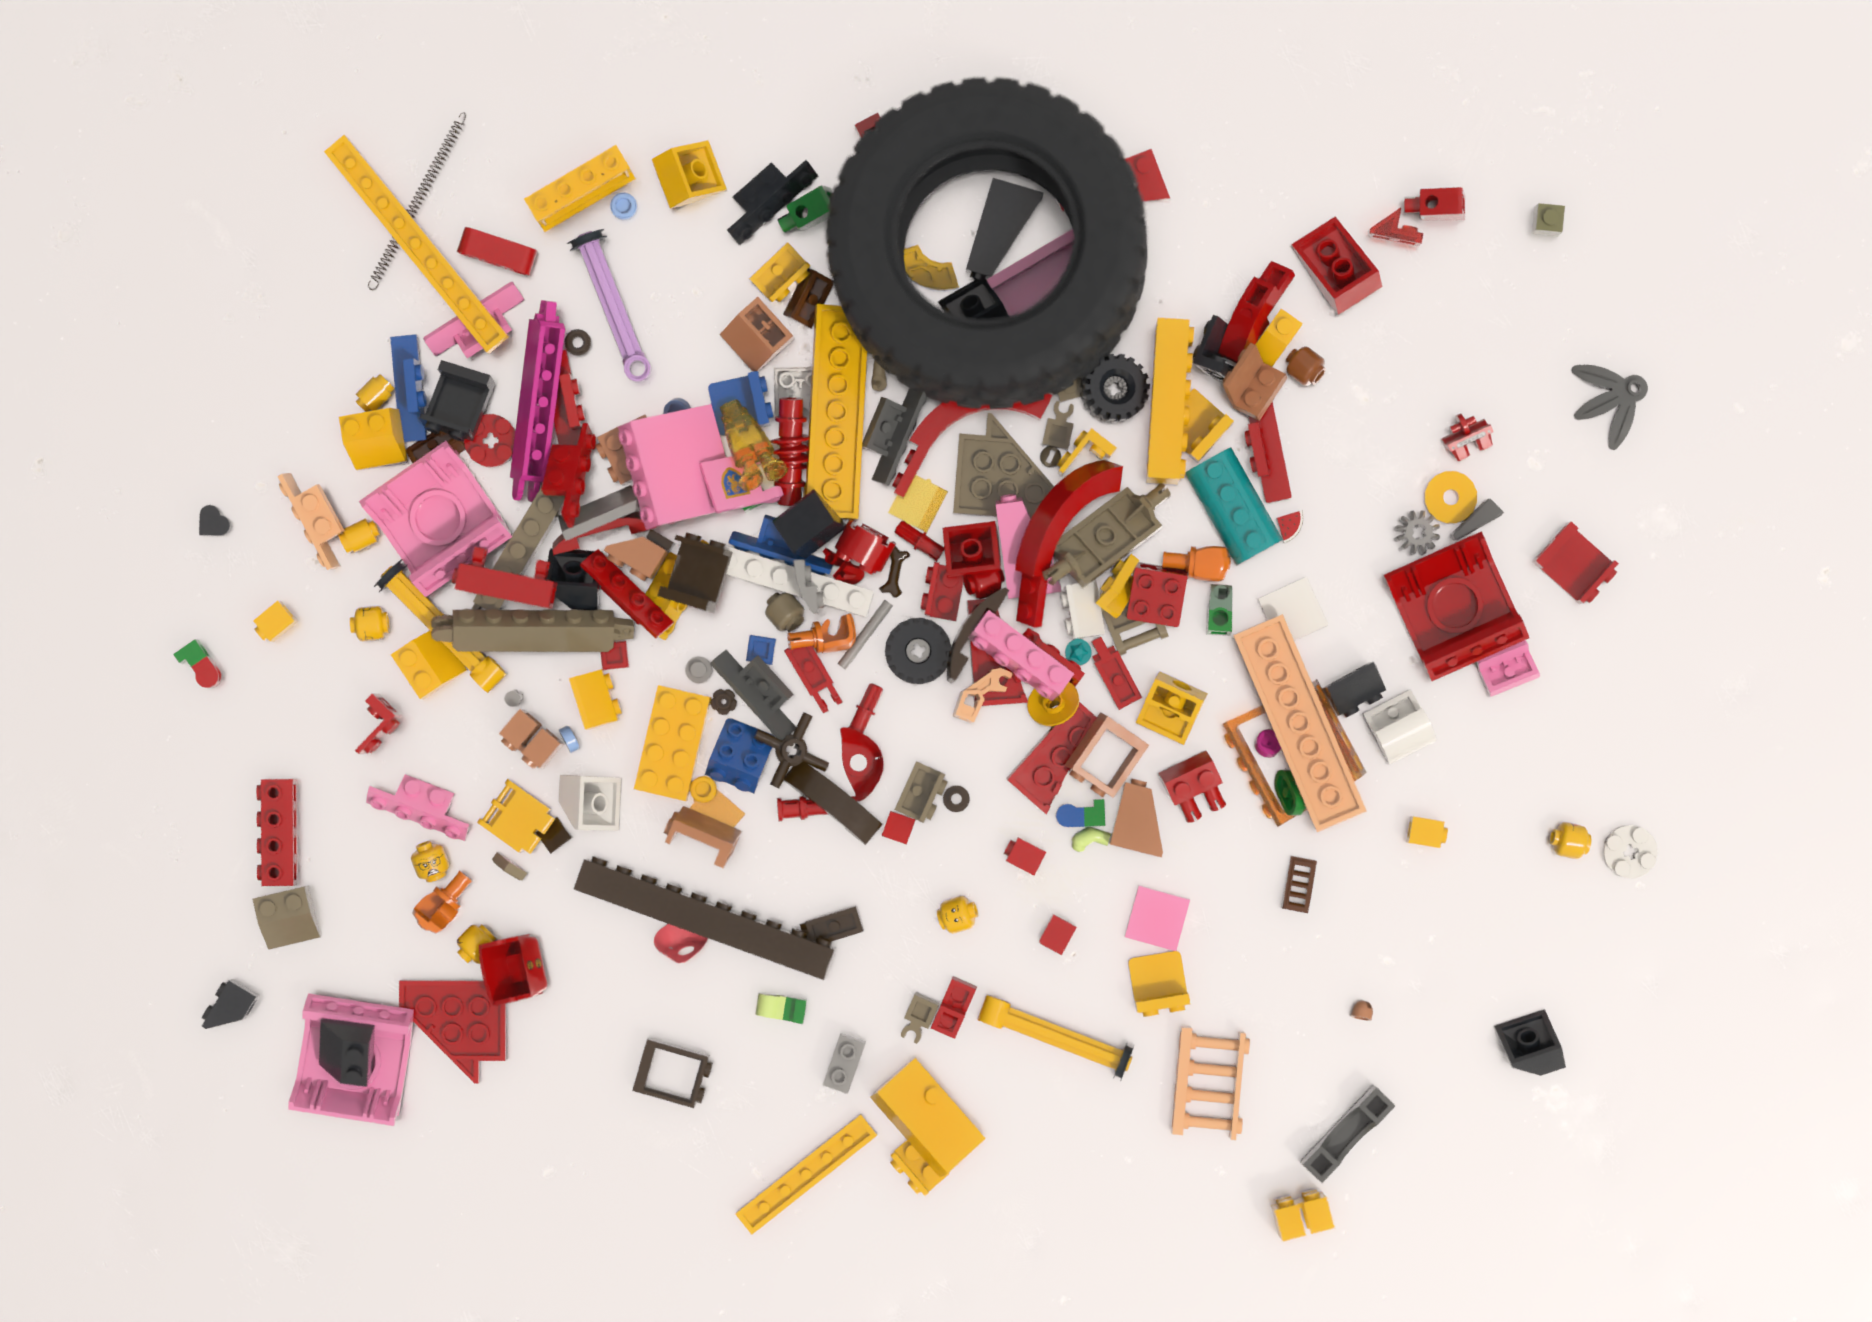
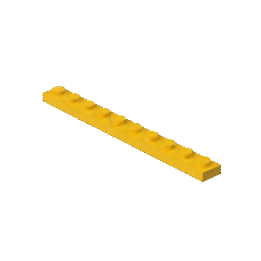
M343 135L324 151L325 154L483 349L490 354L509 338L499 323L347 136Z

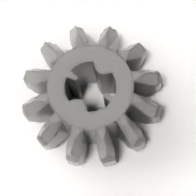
M1412 510L1409 512L1410 520L1405 516L1400 518L1401 522L1406 526L1397 525L1395 527V530L1403 532V535H1398L1395 539L1396 541L1405 539L1406 542L1401 546L1402 550L1411 545V555L1417 552V547H1419L1420 553L1423 555L1426 554L1425 544L1430 549L1436 547L1430 539H1440V535L1432 533V531L1439 529L1440 525H1430L1435 518L1433 515L1424 520V510L1420 511L1418 519L1416 513ZM1413 526L1415 528H1423L1421 532L1423 535L1422 539L1420 537L1415 539L1412 536L1414 534Z

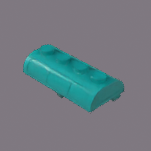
M1232 447L1185 472L1236 566L1283 540Z

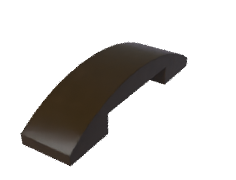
M1007 588L995 592L980 603L961 625L952 643L947 662V681L951 684L956 681L969 659L960 653L983 613L988 610L993 614L997 612L1009 592Z
M802 762L797 766H793L786 774L783 781L802 796L805 795L864 845H867L882 826V823L856 800L807 763Z

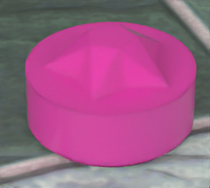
M1263 730L1255 740V749L1263 757H1274L1281 750L1274 730Z

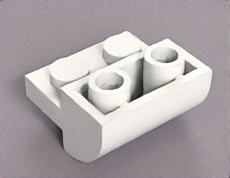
M1411 689L1364 713V718L1376 737L1377 743L1389 765L1437 741L1433 727Z

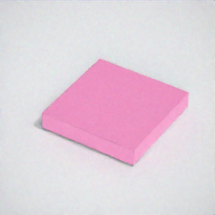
M1138 886L1125 937L1176 951L1190 900Z

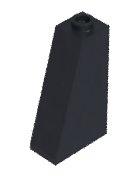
M992 179L966 267V272L970 273V278L985 282V278H990L995 274L1041 203L1044 192L1000 179Z

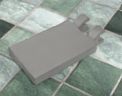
M630 485L581 506L580 514L575 518L573 528H568L562 515L558 516L562 534L567 541L639 510L640 506L633 487Z

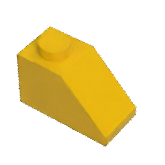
M1282 308L1256 343L1263 363L1273 367L1303 324Z

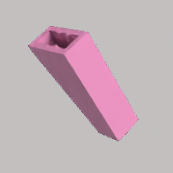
M1016 494L1000 496L1001 500L995 502L1006 584L1009 590L1008 599L1019 597L1022 573L1016 571L1015 566L1020 544L1031 516L1022 497L1016 498ZM1057 581L1054 585L1048 583L1046 594L1061 592L1060 581Z

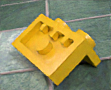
M908 1140L903 1142L890 1155L893 1158L890 1162L899 1174L902 1172L906 1173L911 1179L907 1183L917 1195L922 1192L926 1196L931 1189L949 1175L948 1173L939 1177Z

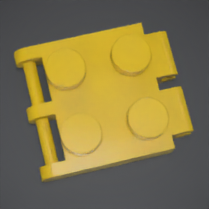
M507 779L505 781L506 786L497 799L493 798L491 801L492 806L483 819L479 818L477 823L517 852L521 853L524 849L531 854L541 840L535 834L536 830L545 834L555 818L548 814L551 810L549 807ZM510 788H512L513 790L508 795L504 803H500L507 794V792L510 790ZM498 808L499 810L496 812L492 820L489 823H487L488 819L491 817L495 809Z

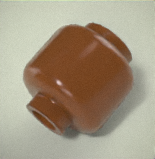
M1307 346L1299 350L1293 349L1286 358L1288 363L1286 368L1287 374L1301 385L1317 384L1326 372L1324 358Z

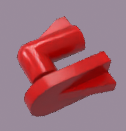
M828 548L822 551L827 563L839 567L833 574L835 580L854 585L863 579L865 573L858 568L859 566L852 564L851 561L847 562L839 558Z

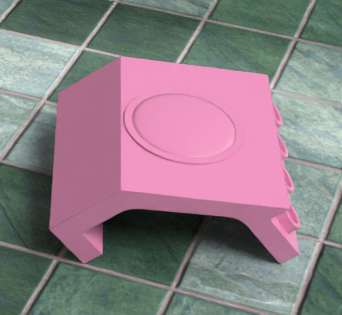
M444 441L359 501L362 508L377 523L401 559H403L411 573L409 575L411 582L425 597L450 581L454 569L459 568V563L472 565L474 547L488 549V553H490L512 537L500 512L457 450H454L447 441Z
M308 993L302 1013V1019H305V1028L299 1065L289 1099L288 1110L394 1126L400 1112L412 1041L414 1010ZM322 1018L375 1025L373 1069L367 1087L340 1084L319 1065L320 1024Z

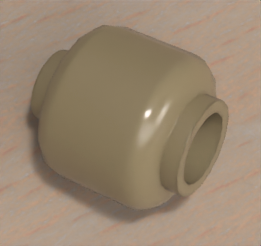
M777 592L767 600L768 606L766 607L765 615L777 630L791 632L804 621V607L792 594L786 592L779 594Z

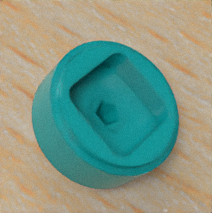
M1074 639L1065 648L1066 659L1076 662L1079 666L1087 663L1091 658L1092 650L1085 640Z

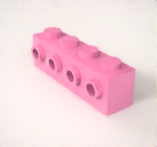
M989 610L980 618L968 638L974 646L987 652L998 664L1007 667L1015 673L1017 678L1030 684L1041 696L1051 701L1060 695L1074 675L1073 672Z

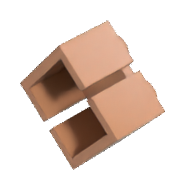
M519 709L499 732L504 737L501 742L511 751L518 749L523 754L521 759L531 768L535 769L537 767L545 768L565 744L547 728L545 730L542 728L536 734L542 727V724L525 709ZM536 734V736L531 740V742L527 746H525L530 741V739Z

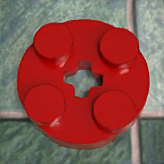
M485 414L481 419L474 440L464 439L466 452L473 461L484 467L494 468L502 466L512 457L515 428L500 415ZM490 433H493V436L498 438V443L493 445L494 448H489L488 444L484 443V439L488 438Z

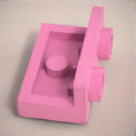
M1526 640L1477 661L1478 671L1490 697L1540 677Z

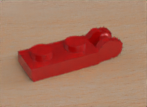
M813 646L794 648L792 650L787 648L784 650L810 696L813 695L823 714L829 710L825 701L820 697L819 691L827 687L833 701L837 705L843 702L833 686L834 682Z

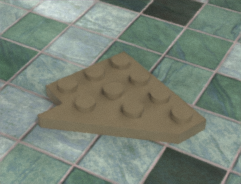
M988 413L986 435L959 433L953 513L997 517L995 501L1001 500L1000 496L1016 494V498L1022 497L1032 518L1040 503L1054 486L994 415Z

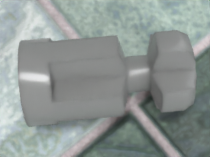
M517 690L507 692L504 697L505 703L511 707L519 705L521 699H524L523 693L519 694Z

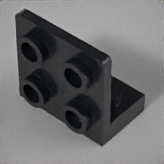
M1213 315L1204 327V337L1201 344L1194 350V360L1192 363L1209 377L1224 381L1226 374L1234 369V366L1226 363V360L1219 355V349L1228 324L1219 316Z

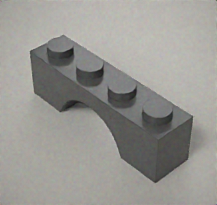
M1373 1085L1300 1163L1323 1183L1337 1169L1357 1142L1371 1129L1376 1127L1396 1105Z

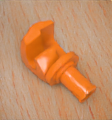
M1191 546V551H1188V554L1166 551L1163 554L1162 568L1184 569L1188 572V578L1197 580L1222 581L1231 567L1228 549L1223 546H1206L1199 549Z
M851 613L841 616L838 630L834 636L828 633L829 619L825 620L822 626H820L819 621L812 622V627L808 631L787 633V640L790 641L788 644L789 649L813 646L817 653L823 654L852 648L856 641V629Z
M459 870L458 874L445 889H440L436 886L433 890L434 892L426 895L414 907L412 912L420 928L435 934L441 932L457 915L458 909L461 907L457 903V898L472 880Z

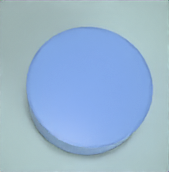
M619 193L612 198L610 208L616 218L628 220L636 214L637 202L632 195Z
M566 725L559 729V733L569 752L572 753L578 750L579 744L570 727Z

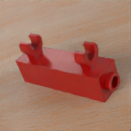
M474 547L472 565L459 563V568L454 569L452 583L455 584L454 589L553 609L558 583L546 580L550 567V562L537 559L535 575L532 578L484 568L488 549Z

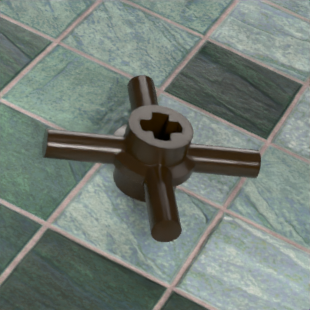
M803 712L793 735H786L784 740H779L762 730H756L753 738L775 748L776 757L780 761L770 785L780 789L789 767L797 766L802 762L823 772L827 770L829 762L808 753L807 745L803 740L813 716ZM795 744L796 754H790L788 757L789 752H786L787 746Z

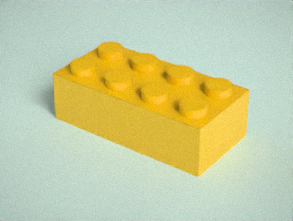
M658 685L634 785L635 790L688 801L711 697Z

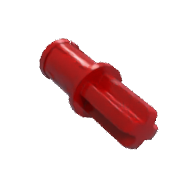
M901 521L894 531L895 534L915 546L914 550H920L936 562L945 550L944 546L928 537L926 532L921 533L905 521Z
M873 683L868 685L860 705H856L858 709L848 728L864 733L871 716L876 714L874 709L882 695L883 688Z

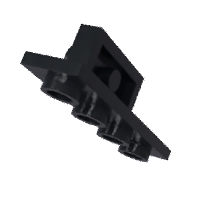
M805 160L785 177L771 162L732 197L746 212L727 229L739 246L749 239L762 225L770 221L779 210L789 204L797 194L818 177L810 163Z

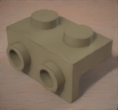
M916 761L895 810L924 823L926 818L931 820L937 805L932 804L936 794L942 796L948 781L944 780L945 774Z

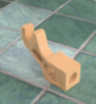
M1002 668L989 670L988 674L960 692L952 716L973 723L984 702L983 695L988 691L1005 692L1007 687L1000 685L999 678L1003 676L1010 679L1013 673ZM968 695H975L977 698L974 702V708L964 704L965 698Z

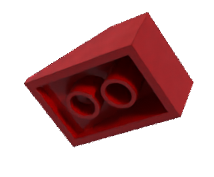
M1336 216L1291 244L1313 281L1338 315L1383 287L1379 270Z

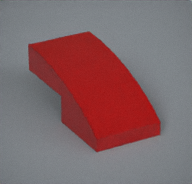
M953 976L930 1029L955 1039L977 986Z

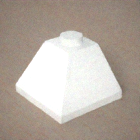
M560 775L559 803L575 830L619 831L621 778Z

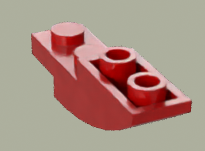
M1271 261L1260 278L1253 277L1229 321L1219 349L1220 356L1238 363L1240 353L1247 349L1250 343L1256 344L1270 323L1267 319L1268 315L1295 277L1292 269Z

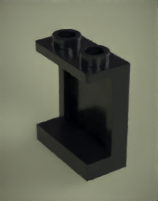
M441 360L437 369L440 373L438 383L426 413H421L419 419L425 426L424 429L431 433L439 434L441 431L448 433L449 437L457 441L463 442L464 439L473 441L495 382L489 374Z

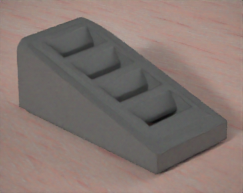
M1491 498L1485 499L1450 534V538L1453 541L1461 539L1502 516L1503 510Z

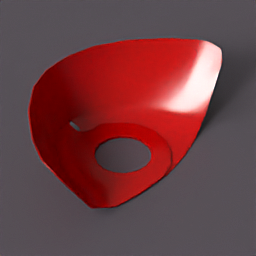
M843 727L840 729L844 770L855 792L857 801H862L869 796L880 781L884 766L882 752L878 745L865 734ZM856 754L863 755L867 760L866 768L862 771H855L851 768L850 760Z

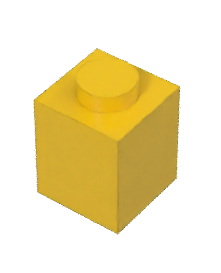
M276 601L253 620L257 625L254 628L256 633L264 641L268 638L271 642H275L298 623L297 619L282 601Z
M1410 816L1406 842L1440 848L1441 843H1446L1448 828L1444 827L1445 822Z

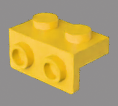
M787 242L749 280L770 302H773L775 299L780 302L790 293L788 287L794 281L799 284L809 275L807 269L811 265Z
M1132 554L1125 561L1120 560L1114 565L1111 570L1113 575L1112 577L1109 576L1100 589L1103 592L1096 602L1098 606L1114 618H1118L1130 599L1133 577L1130 575L1139 562V559Z

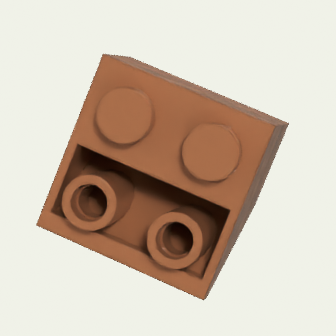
M756 297L737 314L719 334L752 372L763 368L794 340V336L759 297Z
M644 537L607 545L604 549L605 552L609 553L607 556L608 560L620 567L627 564L632 567L629 572L643 581L647 577L652 580L654 579L669 553Z

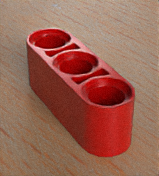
M464 227L457 253L529 276L537 250L470 227Z

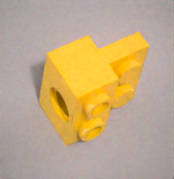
M1160 671L1151 686L1136 723L1184 745L1208 693Z

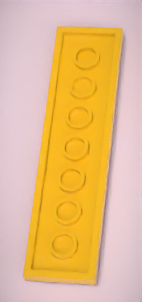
M816 304L808 433L810 440H808L809 451L807 452L805 495L815 489L841 519L857 520L859 516L867 351L856 337L842 306Z

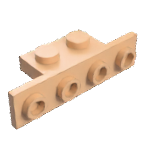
M291 473L277 476L280 481V490L290 499L293 505L291 509L294 516L301 520L305 527L304 534L307 540L314 544L318 552L316 556L319 563L326 567L327 570L340 567L327 541L345 530L320 484L301 493Z

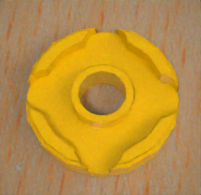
M1445 471L1436 475L1428 482L1424 491V504L1428 512L1435 517V520L1445 524H1456L1467 519L1473 513L1477 504V490L1474 483L1466 475L1457 471ZM1447 490H1453L1457 493L1458 500L1454 505H1448L1444 502L1443 495Z

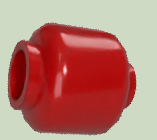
M1002 569L1001 571L963 576L967 593L977 599L989 597L1001 590L1002 582L1005 581Z

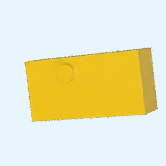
M916 1058L903 1066L870 1096L873 1102L939 1177L948 1174L986 1139Z

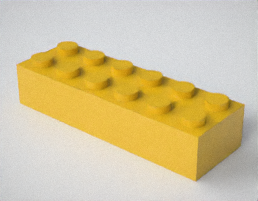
M1157 318L1146 483L1178 485L1180 478L1185 476L1186 459H1181V453L1186 452L1188 433H1183V425L1187 426L1189 421V406H1184L1185 399H1189L1191 380H1186V373H1191L1193 353H1188V346L1192 347L1194 340V327H1189L1190 319Z

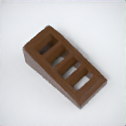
M1290 856L1281 904L1282 909L1303 913L1309 912L1317 861ZM1295 865L1310 867L1309 873L1294 870ZM1293 875L1308 878L1307 883L1293 881ZM1291 886L1306 888L1305 894L1291 891ZM1290 896L1304 899L1303 904L1289 902Z

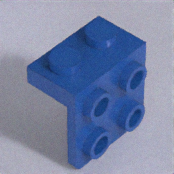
M758 371L749 372L747 376L711 383L708 386L711 405L720 435H728L770 425L769 418L774 417L771 402L765 403L763 392H768L765 376L760 377Z
M729 718L725 721L715 744L705 775L710 776L715 781L725 782L741 791H748L754 794L772 747L753 738L757 728Z

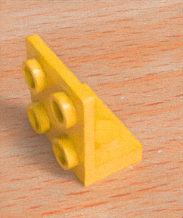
M1192 389L1189 399H1185L1184 406H1189V421L1187 426L1183 425V433H1188L1186 452L1199 462L1229 429L1234 420L1227 414L1224 415L1196 389Z
M1091 428L1088 433L1083 430L1074 441L1076 449L1072 454L1067 451L1058 462L1057 466L1060 467L1058 474L1063 476L1087 444L1091 445L1089 450L1101 460L1104 456L1109 459L1117 447Z

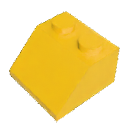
M709 140L670 148L652 158L670 209L688 205L727 190Z
M384 408L339 417L342 442L355 470L407 462L399 409Z
M431 631L413 639L391 654L419 699L423 700L467 671L465 665L441 641L433 640Z
M600 669L569 678L585 730H591L619 721L618 715L622 714L618 699L612 698L610 689H613L614 685L609 673L605 674L604 670Z

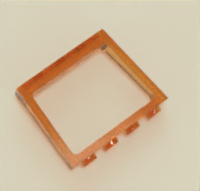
M1316 679L1312 681V684L1352 778L1356 781L1367 772L1319 681ZM1262 704L1224 722L1223 725L1227 731L1224 737L1229 747H1235L1240 757L1237 758V762L1242 771L1248 770L1252 778L1249 781L1252 791L1255 795L1260 794L1265 804L1262 805V809L1268 819L1273 817L1277 827L1296 816L1287 815L1281 808L1239 729L1240 724L1266 713Z

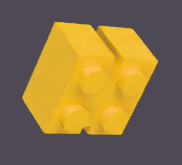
M1311 1189L1302 1192V1197L1298 1199H1293L1291 1196L1275 1199L1276 1204H1272L1271 1208L1278 1235L1282 1241L1306 1236L1300 1208L1303 1211L1306 1227L1310 1229L1311 1234L1335 1228L1328 1200L1323 1192Z

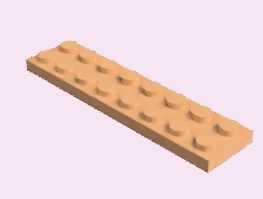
M1283 614L1233 635L1316 831L1320 832L1367 812Z

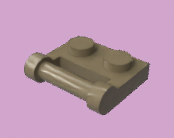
M1129 601L1118 618H1114L1108 612L1102 611L1120 656L1127 654L1126 651L1157 638L1162 640L1169 637L1165 625L1155 624L1156 628L1122 641L1119 633L1147 622L1127 619Z

